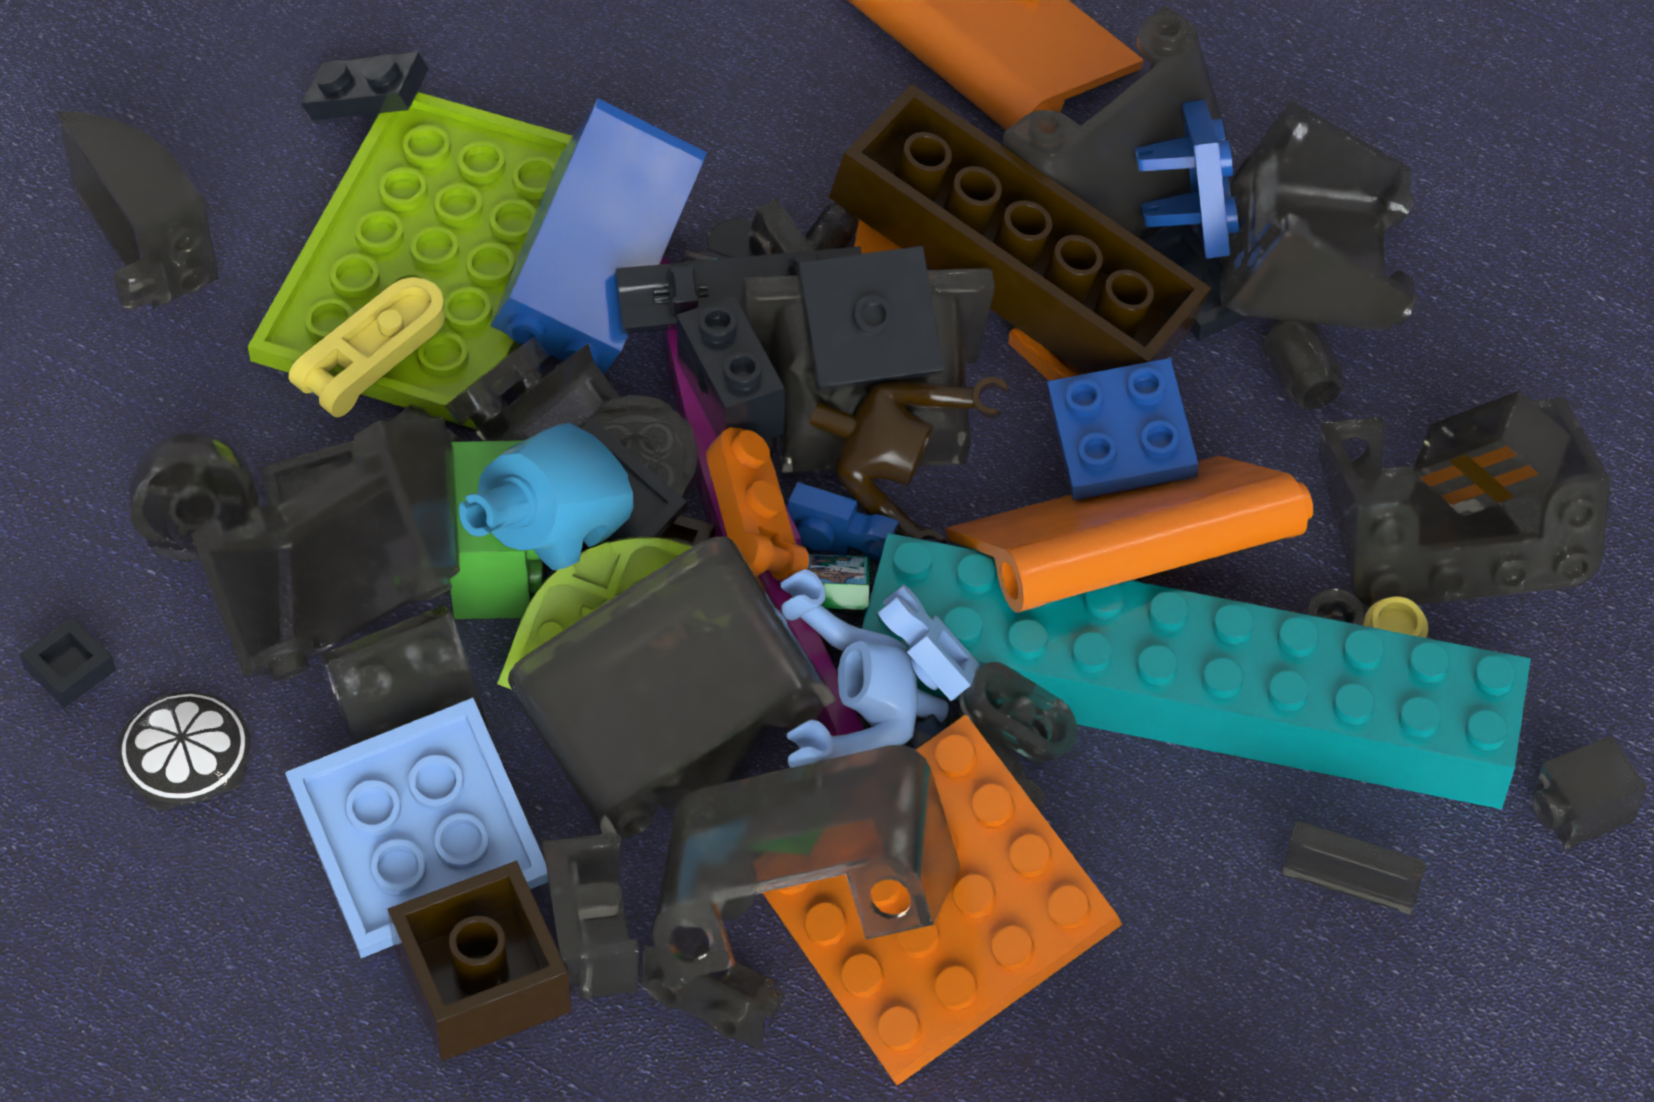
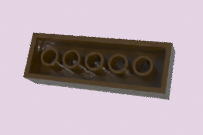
M912 83L844 152L828 197L900 248L923 246L926 265L1083 374L1167 359L1190 331L1211 290L1210 286Z

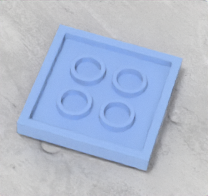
M474 698L285 772L287 782L361 958L393 946L387 908L516 860L530 889L551 881L549 869Z

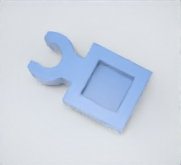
M903 584L884 600L885 606L879 610L878 615L890 630L909 644L907 653L912 657V668L919 679L933 690L939 688L952 701L971 686L979 667V662L937 615L932 619L928 616L918 598Z

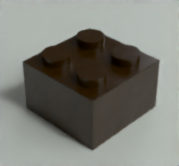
M517 860L387 908L395 953L442 1061L571 1012L568 971Z

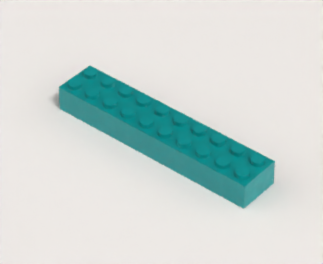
M887 533L862 629L891 636L902 642L908 649L909 644L890 630L878 615L879 610L885 606L883 602L903 584L908 587L921 602L928 616L932 619L937 615L979 662V667L971 686L953 700L1498 809L1503 807L1516 764L1531 658L1132 580L1046 603L1044 606L1017 613L1011 609L1002 593L993 556L973 549ZM916 675L917 689L934 696L947 698L939 688L936 690L929 688Z

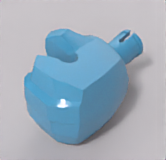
M564 423L521 441L507 449L487 465L479 477L478 493L467 495L465 499L468 502H461L459 517L464 529L471 535L480 537L492 533L507 547L517 550L534 549L535 553L549 568L561 570L580 561L583 542L588 548L604 542L630 518L633 510V491L627 472L601 441L592 434L570 423Z

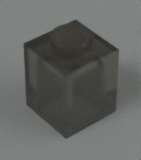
M1611 735L1544 762L1534 789L1532 802L1541 824L1548 830L1553 829L1565 849H1568L1634 822L1647 786Z

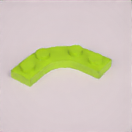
M638 536L620 538L588 548L581 552L580 561L568 568L555 570L538 588L527 605L519 623L497 684L559 707L583 643L595 624L616 609L647 604L666 607L728 630L749 572L738 569L731 560L685 543L658 537Z

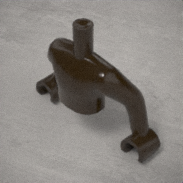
M993 376L981 379L975 387L911 381L879 382L872 385L855 415L818 401L812 412L809 425L845 439L837 467L838 478L848 492L870 515H882L898 520L899 526L896 530V535L922 540L933 539L948 545L941 533L931 529L923 530L877 487L873 479L891 480L909 486L929 441L933 424L907 411L904 406L977 409L979 414L985 418L993 419L999 417L1001 413L981 403L982 393L988 388H997L1005 393H1010V390L1005 381Z

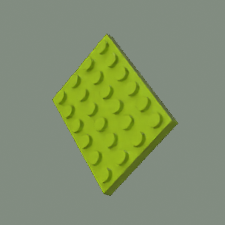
M417 92L409 110L379 113L248 345L250 361L289 373L291 367L300 356L390 285L401 279L423 278L435 283L442 292L445 308L443 326L435 335L362 392L361 395L478 430L521 344L513 341L506 333L490 325L558 158L573 136ZM338 364L328 373L335 377L345 368Z

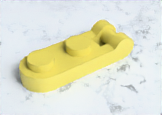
M415 277L401 279L390 285L300 356L289 372L290 382L303 393H315L319 397L320 406L332 416L338 418L347 414L353 408L362 392L435 335L443 326L445 308L441 290L435 283ZM340 364L345 369L334 377L328 373L336 365Z

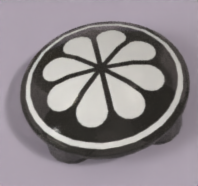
M183 691L161 696L140 708L129 719L122 730L118 742L117 755L120 770L127 783L143 796L146 805L155 810L165 811L175 806L201 803L224 791H232L238 788L244 782L247 775L246 764L250 755L251 741L245 720L230 703L208 693Z

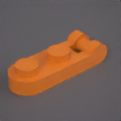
M733 427L724 430L710 444L706 451V457L736 567L753 574H762L768 570L775 579L780 581L786 580L801 570H808L809 553L805 547L797 545L795 542L767 443L761 436L750 430Z

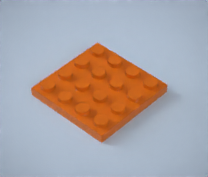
M967 715L961 717L841 802L837 814L810 858L767 855L747 869L749 875L897 1086L1122 925L1117 913Z

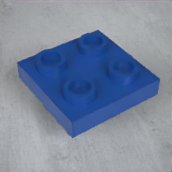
M1206 99L1183 102L1182 111L1185 137L1135 148V157L1139 171L1189 168L1191 193L1141 204L1144 226L1160 227L1196 224L1206 259L1230 256L1228 234L1238 233L1239 225L1235 198L1231 196L1228 177L1233 176L1229 140H1225L1222 118L1211 119Z
M1171 358L1047 381V395L1073 500L1198 477V460Z

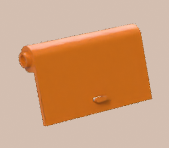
M847 0L1025 146L1036 142H1045L1053 136L1061 123L1062 117L1060 112L1065 99L1138 71L1144 63V59L1069 0Z
M1218 455L1198 461V477L1073 500L1071 494L946 527L945 529L947 540L995 558L1002 593L1011 609L1018 613L1044 606L1046 603L1284 538L1300 536L1305 533L1308 520L1313 515V503L1307 487L1301 482L1297 483L1295 478L1289 473Z

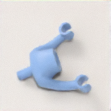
M801 570L780 583L781 588L793 597L782 604L781 608L784 617L792 621L798 618L803 619L830 645L844 651L838 667L839 696L845 706L856 710L872 726L871 728L846 735L831 736L826 727L816 720H810L787 733V738L800 747L799 750L788 756V763L793 771H803L819 761H856L901 746L913 737L916 717L926 720L929 715L934 714L941 723L945 720L948 714V703L943 699L917 689V677L912 668L911 656L907 653L908 649L902 642L885 634L852 626L821 606L825 600V589L819 577L810 570Z

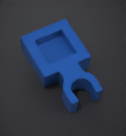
M797 482L788 501V511L799 532L801 543L816 551L827 550L840 555H848L852 547L860 550L864 555L880 561L887 533L895 534L899 526L898 520L886 516L858 513L856 500Z

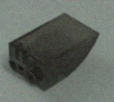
M56 111L74 190L125 265V267L119 269L114 274V282L118 290L117 295L120 305L125 309L131 310L150 302L153 308H156L184 294L196 292L204 285L219 279L204 200L173 155L148 134L119 120L91 113Z

